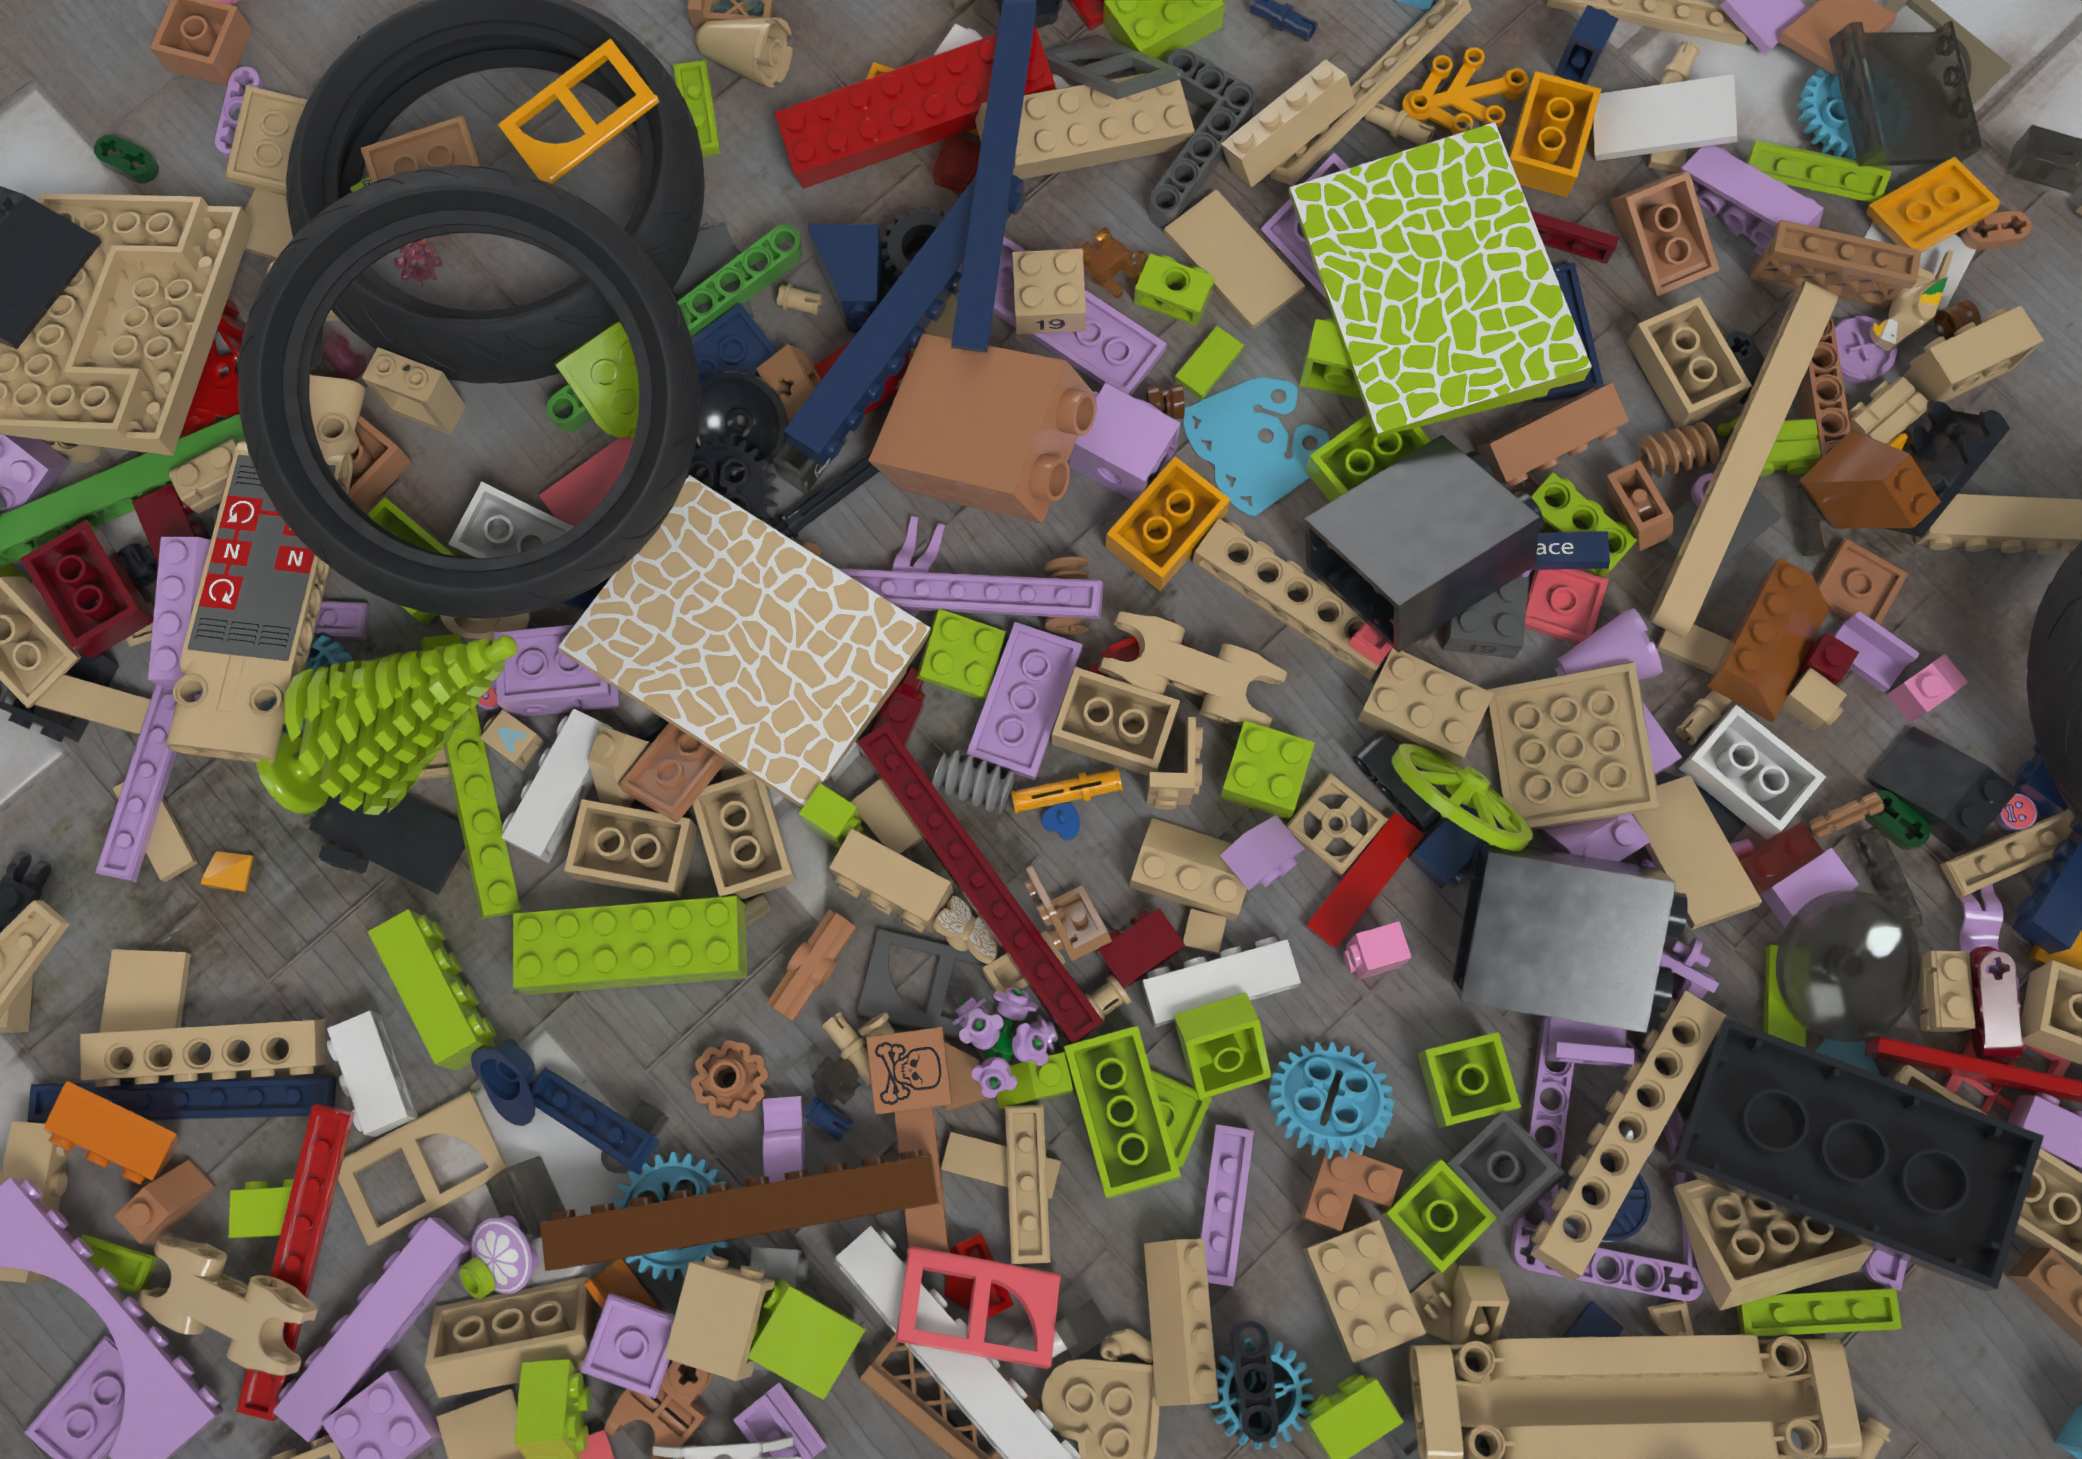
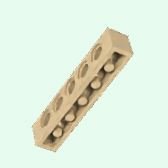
M1218 519L1195 550L1193 564L1371 680L1389 653L1377 666L1348 646L1351 640L1348 632L1359 630L1365 621L1339 596L1334 594L1323 581H1314L1305 575L1304 570L1295 562L1290 560L1285 562L1274 555V550L1266 543L1251 540L1245 536L1244 530L1233 522L1226 523ZM1232 552H1239L1245 556L1246 560L1242 563H1235L1230 560L1228 555ZM1268 571L1275 576L1276 580L1270 583L1264 582L1258 577V573ZM1290 591H1299L1305 596L1306 600L1294 602L1289 598L1288 593ZM1322 610L1330 611L1335 616V621L1325 622L1321 620L1318 612Z
M325 1019L80 1034L81 1080L95 1079V1087L120 1085V1078L134 1077V1084L159 1083L160 1075H173V1082L197 1081L198 1073L212 1072V1080L237 1078V1071L251 1070V1077L275 1076V1068H290V1075L314 1073V1066L326 1064ZM281 1038L286 1040L289 1045V1052L284 1059L280 1058L275 1051V1045ZM241 1041H245L250 1047V1055L245 1061L241 1060L237 1055V1047ZM203 1043H206L211 1049V1057L207 1063L202 1062L198 1055L199 1048ZM165 1045L172 1052V1060L168 1065L163 1064L160 1059V1052ZM126 1048L133 1054L132 1064L128 1068L124 1066L121 1060V1055Z

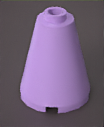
M1635 608L1624 611L1557 659L1559 666L1553 668L1556 677L1635 662L1639 680L1654 678L1660 675L1663 669L1653 641H1649L1645 633L1648 629Z

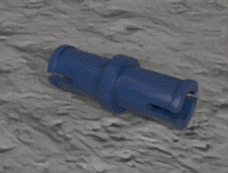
M1253 0L1250 6L1251 14L1271 22L1276 30H1286L1304 39L1306 42H1309L1310 38L1312 39L1318 26L1317 21L1295 12L1293 6L1288 3L1282 5L1274 0Z

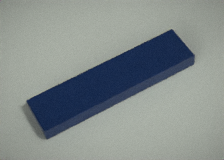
M547 1067L543 1069L530 1088L536 1108L637 1174L660 1141Z

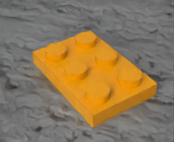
M1954 156L1871 203L1866 214L1896 245L1924 252L1996 211L2000 200Z

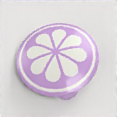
M509 1215L502 1218H490L482 1222L473 1234L471 1257L482 1261L490 1270L495 1281L494 1291L502 1294H512L524 1288L531 1277L532 1271L539 1267L540 1261L538 1253L530 1247L526 1236L520 1230L518 1221Z

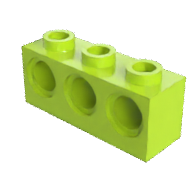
M1554 472L1531 496L1539 506L1543 516V527L1539 530L1541 533L1608 531V541L1613 546L1615 552L1610 553L1609 569H1586L1593 575L1605 578L1637 541L1627 526L1613 521L1604 513L1603 508L1597 502L1590 499L1587 500L1576 491L1571 481L1557 476ZM1545 497H1551L1558 502L1559 507H1552L1548 505L1545 501ZM1572 520H1581L1587 529H1578Z

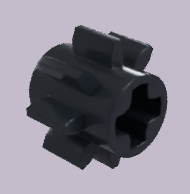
M132 543L117 552L137 588L148 586L157 580L158 571L156 568L158 564L149 545L143 547L139 543Z

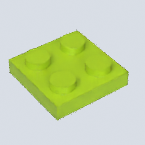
M939 608L935 611L916 678L982 701L986 700L1006 631Z

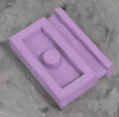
M780 1382L733 1419L750 1443L793 1437V1446L765 1453L761 1452L762 1457L797 1456L801 1457V1459H812L827 1447V1444Z

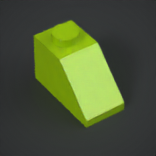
M1065 1052L1048 1056L1047 1063L1042 1066H1037L1034 1061L1021 1062L1010 1066L1011 1075L1017 1078V1085L1013 1090L1005 1089L998 1092L996 1097L1000 1110L1005 1109L1007 1106H1018L1072 1094L1073 1086Z

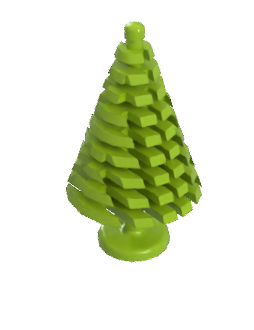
M502 635L494 640L491 645L490 640L482 638L468 642V645L455 643L447 647L443 645L438 646L431 651L427 649L418 652V657L416 656L417 650L403 654L402 657L401 653H395L369 660L352 661L346 664H332L331 667L322 666L316 668L313 678L314 668L300 672L293 677L285 693V724L288 732H282L276 761L272 764L269 763V759H261L260 762H256L262 783L269 794L281 806L296 814H311L326 804L329 795L334 799L340 793L339 803L354 811L363 803L364 792H366L363 814L379 815L387 807L388 798H390L388 812L400 804L406 793L417 782L419 775L423 772L424 764L425 771L430 762L441 751L444 744L453 736L454 731L460 727L466 719L469 708L473 709L478 704L480 697L483 694L485 695L492 682L503 672L505 667L504 660L516 655L518 651L516 641L509 635ZM303 719H306L303 737L301 738L299 735L301 734Z

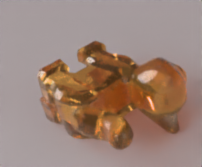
M1105 226L1095 235V238L1098 240L1096 244L1099 248L1098 251L1092 250V245L1089 241H1086L1078 249H1083L1084 271L1087 272L1090 280L1106 291L1111 292L1114 298L1119 299L1123 295V289L1112 278L1123 269L1125 275L1137 284L1147 262L1148 255L1144 251L1128 250L1122 242L1112 237L1110 229Z

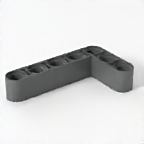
M1188 49L1174 50L1169 55L1167 64L1187 71L1180 79L1185 99L1207 111L1208 115L1151 193L1149 218L1155 226L1160 228L1167 227L1188 208L1225 156L1221 143L1250 121L1255 99V92L1249 84ZM1206 86H1212V87H1214L1215 89H1207V88H1205V87H1206ZM1233 103H1241L1243 106H1236ZM1215 128H1223L1226 131H1217ZM1197 153H1204V154H1207L1208 156H1207V157H1199V156H1197L1196 154H1197ZM1185 178L1188 179L1190 182L1181 183L1178 181V179ZM1168 204L1171 206V208L1163 209L1160 208L1158 205Z

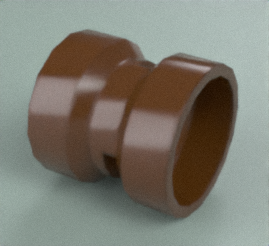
M1182 384L1170 385L1167 389H1161L1158 386L1146 387L1148 403L1173 419H1184L1185 404ZM1162 396H1164L1165 410H1163V397H1162Z

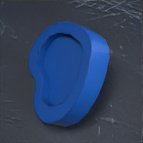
M1060 803L1047 809L1042 818V826L1049 832H1057L1064 840H1072L1079 832L1080 818L1072 804Z

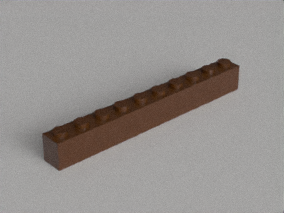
M923 1149L900 1153V1161L885 1163V1157L879 1156L861 1160L862 1167L847 1169L846 1163L823 1166L824 1174L808 1176L807 1169L784 1173V1181L770 1183L769 1176L747 1179L746 1187L731 1189L730 1183L707 1186L708 1194L692 1196V1189L668 1193V1201L654 1203L653 1196L630 1199V1207L616 1210L614 1203L595 1205L590 1207L591 1214L576 1216L575 1209L551 1213L552 1221L540 1222L545 1271H555L940 1204L933 1157L931 1155L924 1156Z

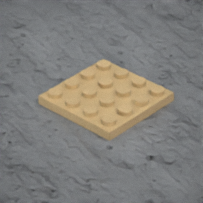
M1635 662L1487 689V691L1493 693L1489 707L1503 798L1524 818L1531 830L1661 810Z

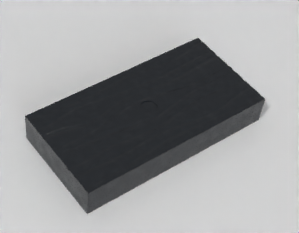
M1724 1018L1712 1040L1669 1168L1982 1291L1997 1290L2044 1135Z

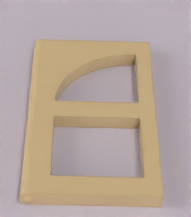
M469 1090L345 1156L338 1180L367 1245L372 1246L510 1172L476 1100L475 1094ZM437 1134L452 1135L460 1138L476 1149L486 1162L488 1169L442 1192L419 1143V1139ZM402 1149L426 1202L380 1226L356 1173Z

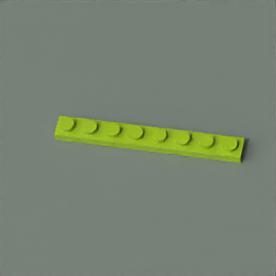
M460 634L424 637L421 641L422 650L427 649L429 651L442 645L447 647L455 643L462 644ZM475 706L473 709L469 708L466 719L454 731L453 736L443 747L480 918L482 920L518 913L521 909L506 841L501 838L504 832L502 830L503 827L484 742L480 739L482 732Z

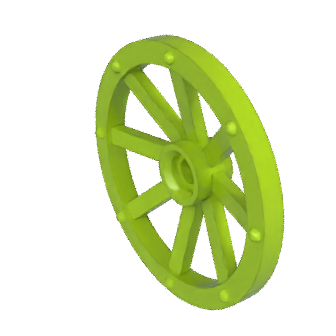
M1401 744L1392 756V764L1402 778V781L1439 811L1443 818L1447 817L1492 846L1495 845L1511 851L1524 850L1532 839V831L1524 818L1504 798L1489 787L1490 781L1476 769L1469 766L1462 768L1433 751L1413 744ZM1415 766H1418L1428 771H1418ZM1432 784L1446 785L1447 791L1452 796L1450 798L1446 797ZM1463 803L1470 808L1477 809L1480 819L1461 808L1460 805ZM1493 816L1497 819V821L1502 825V827L1505 830H1502L1497 827Z

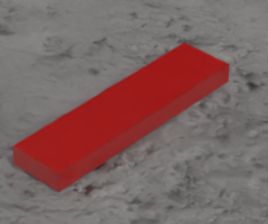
M1395 812L1305 928L1335 950L1425 834Z

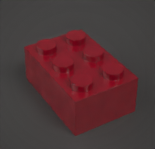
M87 520L20 558L72 649L91 659L153 623V614L106 534Z

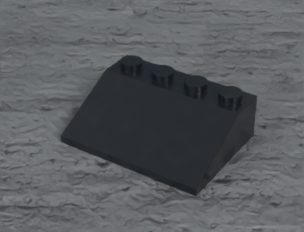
M0 186V343L18 349L102 241L99 237L29 196Z

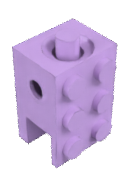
M574 625L494 633L495 640L502 635H509L516 641L518 646L516 655L504 660L505 667L503 672L491 684L493 689L497 688V704L514 718L572 712L573 709L587 711L620 707V695L617 688L558 651V646Z

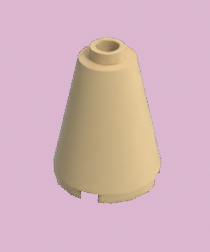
M777 17L706 21L697 30L695 36L696 45L703 56L765 87L773 88L775 87L773 85L775 81L781 83L784 80L792 58L793 47L787 46V35L792 36L791 29L785 20Z

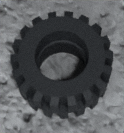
M921 207L922 212L915 213L913 208L907 210V216L903 217L899 214L895 217V225L889 224L886 227V236H882L881 255L887 282L890 281L891 288L911 263L907 259L908 256L916 249L923 247L945 218L942 210L936 208L935 212L932 213L929 212V207Z

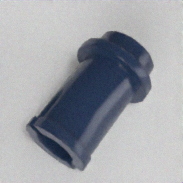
M815 1096L803 1113V1116L808 1119L806 1123L810 1125L813 1122L840 1142L845 1132L833 1123H837L848 1131L853 1121L826 1104V1098L820 1100Z

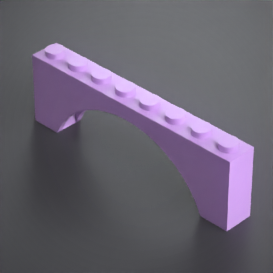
M9 1178L0 1186V1267L24 1269L59 1281L84 1298L96 1310L109 1329L120 1354L125 1383L122 1421L109 1457L111 1459H170L223 1413L217 1406L221 1402L219 1397L209 1386L204 1385L201 1388L192 1377L195 1373L192 1365L181 1355L176 1358L166 1347L170 1343L167 1336L157 1326L150 1328L141 1318L144 1314L142 1307L130 1296L125 1299L115 1288L119 1285V1282L113 1273L106 1267L99 1269L90 1257L94 1253L89 1245L79 1237L74 1240L65 1228L69 1224L64 1216L55 1208L48 1210L42 1203L40 1198L43 1197V1193L40 1188L30 1179L24 1181L22 1178Z

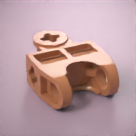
M673 1361L665 1373L657 1397L652 1398L626 1388L610 1414L604 1430L614 1437L627 1423H632L634 1420H642L647 1422L654 1431L655 1441L653 1446L682 1447L687 1445L710 1416V1413L697 1402V1399L712 1382L714 1374L697 1369L695 1374L698 1378L688 1381L686 1376L689 1371L685 1367H688V1365ZM652 1454L649 1459H670V1458H669V1457L656 1456V1455H653V1454Z

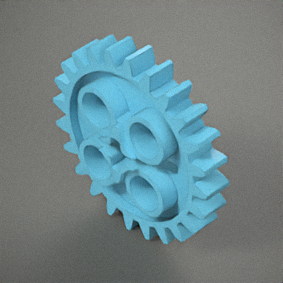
M1855 60L1850 67L1847 64L1835 75L1820 67L1804 85L1805 88L1799 94L1802 100L1797 105V109L1804 112L1798 120L1808 123L1803 132L1814 133L1815 137L1811 142L1812 144L1819 142L1824 144L1822 153L1832 149L1834 150V156L1840 157L1844 154L1847 159L1854 160L1858 157L1859 161L1867 162L1869 158L1876 162L1882 155L1887 156L1904 138L1902 135L1909 127L1905 122L1910 117V114L1903 112L1908 102L1898 100L1903 90H1893L1891 88L1895 79L1885 81L1882 79L1885 71L1881 70L1877 74L1873 73L1871 63L1865 69H1862L1859 60Z
M1315 1042L1313 1052H1310L1305 1046H1301L1298 1056L1289 1052L1286 1063L1280 1061L1276 1073L1272 1075L1268 1099L1272 1100L1269 1112L1277 1114L1275 1126L1287 1125L1284 1134L1285 1138H1290L1294 1135L1299 1137L1297 1148L1303 1147L1306 1143L1311 1144V1155H1315L1319 1148L1325 1149L1328 1159H1331L1334 1150H1339L1341 1156L1347 1159L1350 1148L1358 1155H1362L1365 1144L1374 1148L1377 1138L1384 1137L1387 1126L1390 1125L1393 1116L1391 1112L1394 1100L1390 1099L1392 1086L1383 1085L1386 1074H1374L1377 1064L1375 1061L1366 1065L1362 1063L1364 1058L1363 1052L1355 1057L1350 1056V1046H1346L1342 1053L1336 1051L1334 1042L1330 1043L1328 1051H1323L1318 1042ZM1340 1074L1342 1079L1327 1125L1322 1126L1319 1122L1334 1076ZM1312 1076L1319 1077V1078H1321V1079H1323V1080L1316 1079V1078H1314V1077H1312ZM1302 1107H1309L1310 1109H1312V1111L1306 1110ZM1339 1119L1346 1120L1349 1124L1343 1123Z
M671 1152L669 1163H666L662 1155L657 1154L655 1155L654 1167L646 1161L642 1166L643 1173L641 1175L634 1171L628 1172L633 1183L631 1185L619 1184L618 1187L625 1193L623 1199H612V1203L621 1208L630 1207V1199L644 1197L651 1191L657 1194L659 1202L668 1201L663 1189L665 1182L669 1183L671 1193L679 1191L680 1186L684 1182L691 1180L696 1186L695 1196L708 1194L707 1186L729 1182L716 1183L715 1180L721 1171L715 1168L706 1173L708 1161L702 1159L694 1166V1155L687 1154L682 1163H680V1157L677 1152ZM726 1241L687 1247L682 1250L676 1249L629 1257L626 1259V1262L633 1263L640 1259L639 1273H645L652 1266L654 1279H659L666 1269L668 1279L676 1280L678 1269H681L682 1274L686 1277L689 1262L704 1260L706 1255L718 1256L714 1250L716 1246L728 1248L729 1244Z

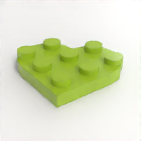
M617 321L555 361L554 365L600 428L607 434L618 438H635L640 397L638 371L628 336L620 321Z

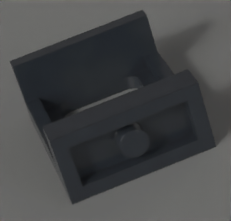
M78 652L81 658L65 674L108 687L119 665L101 654L91 659ZM17 697L13 705L3 701L0 702V709L11 714L8 721L29 730L32 724L42 727L40 734L62 743L64 737L79 742L90 722L72 717L69 724L63 727L34 715L36 706L33 705L31 708H27Z

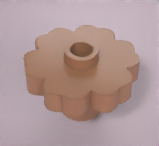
M727 1040L723 1043L720 1050L715 1047H708L704 1051L703 1056L696 1060L695 1067L700 1074L692 1079L691 1086L695 1091L696 1101L704 1105L709 1104V1111L712 1115L735 1119L741 1110L749 1113L754 1112L763 1099L766 1098V1091L761 1085L769 1080L770 1073L766 1068L765 1059L760 1055H752L750 1045ZM731 1073H735L736 1081L732 1086L728 1087L726 1085V1077Z

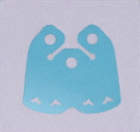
M1267 377L1251 379L1185 408L1183 425L1192 448L1199 457L1215 465V482L1220 491L1231 499L1230 503L1240 511L1251 516L1258 515L1310 477L1305 472L1309 455L1329 442L1327 431L1308 424L1301 425L1294 432L1291 450L1293 457L1286 459L1284 453L1287 451L1289 434L1277 417L1254 411L1253 407L1255 405H1261L1264 409L1283 415L1291 413L1296 407L1298 388L1289 381ZM1280 389L1286 393V400L1283 403H1275L1271 399V394L1274 390ZM1192 416L1202 420L1197 429L1194 427L1195 420H1193ZM1262 429H1269L1273 432L1274 438L1271 442L1264 443L1259 440L1258 434ZM1312 436L1317 440L1318 445L1314 450H1306L1303 447L1302 441L1305 437ZM1201 440L1212 441L1211 451L1207 449V445L1202 443ZM1226 475L1236 478L1233 487L1230 486V480L1226 478ZM1251 496L1252 506L1248 504L1247 500H1242L1240 497Z

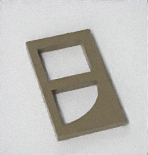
M1889 0L1883 7L1897 14L1906 5L1940 34L1912 61L1908 60L1880 36L1868 47L1957 121L2006 73L2010 72L2012 67L1931 0ZM1951 43L1961 52L1967 67V82L1959 100L1923 72Z

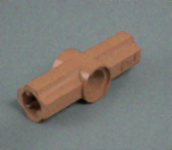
M829 909L809 941L803 942L792 956L787 966L788 972L766 1004L795 1022L815 990L821 989L831 976L837 964L835 960L857 929L856 926Z

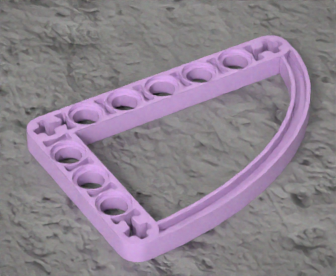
M1543 1016L1540 1024L1526 1131L1534 1140L1535 1132L1541 1126L1549 1127L1555 1135L1554 1144L1549 1148L1543 1149L1561 1167L1574 1063L1565 1062L1561 1072H1552L1546 1067L1545 1057L1548 1054L1549 1017ZM1626 1038V1048L1634 1049V1059L1640 1061L1643 1054ZM1546 1088L1555 1090L1560 1097L1559 1106L1555 1110L1545 1109L1540 1102L1541 1092ZM1677 1106L1663 1129L1672 1157L1684 1125ZM1675 1171L1678 1184L1697 1180ZM1558 1183L1537 1202L1544 1209V1221L1547 1223L1555 1211L1550 1208V1204L1558 1191ZM1524 1214L1513 1225L1510 1247L1513 1263L1518 1268L1526 1271L1565 1278L1536 1258H1532L1530 1264H1527L1526 1256L1520 1255L1521 1247H1528L1530 1235H1522V1228L1528 1231H1535L1538 1225L1530 1224ZM1683 1217L1682 1264L1597 1248L1582 1276L1575 1279L1577 1281L1678 1301L1695 1300L1702 1294L1704 1288V1281L1698 1269ZM1604 1256L1610 1257L1616 1264V1273L1608 1280L1599 1276L1596 1269L1597 1262ZM1642 1264L1649 1265L1655 1273L1654 1282L1648 1287L1641 1286L1635 1278L1636 1269ZM1685 1272L1686 1279L1692 1281V1288L1685 1289L1684 1294H1681L1680 1286L1664 1284L1665 1276L1681 1278ZM1663 1284H1664L1665 1292L1661 1291V1288H1662Z

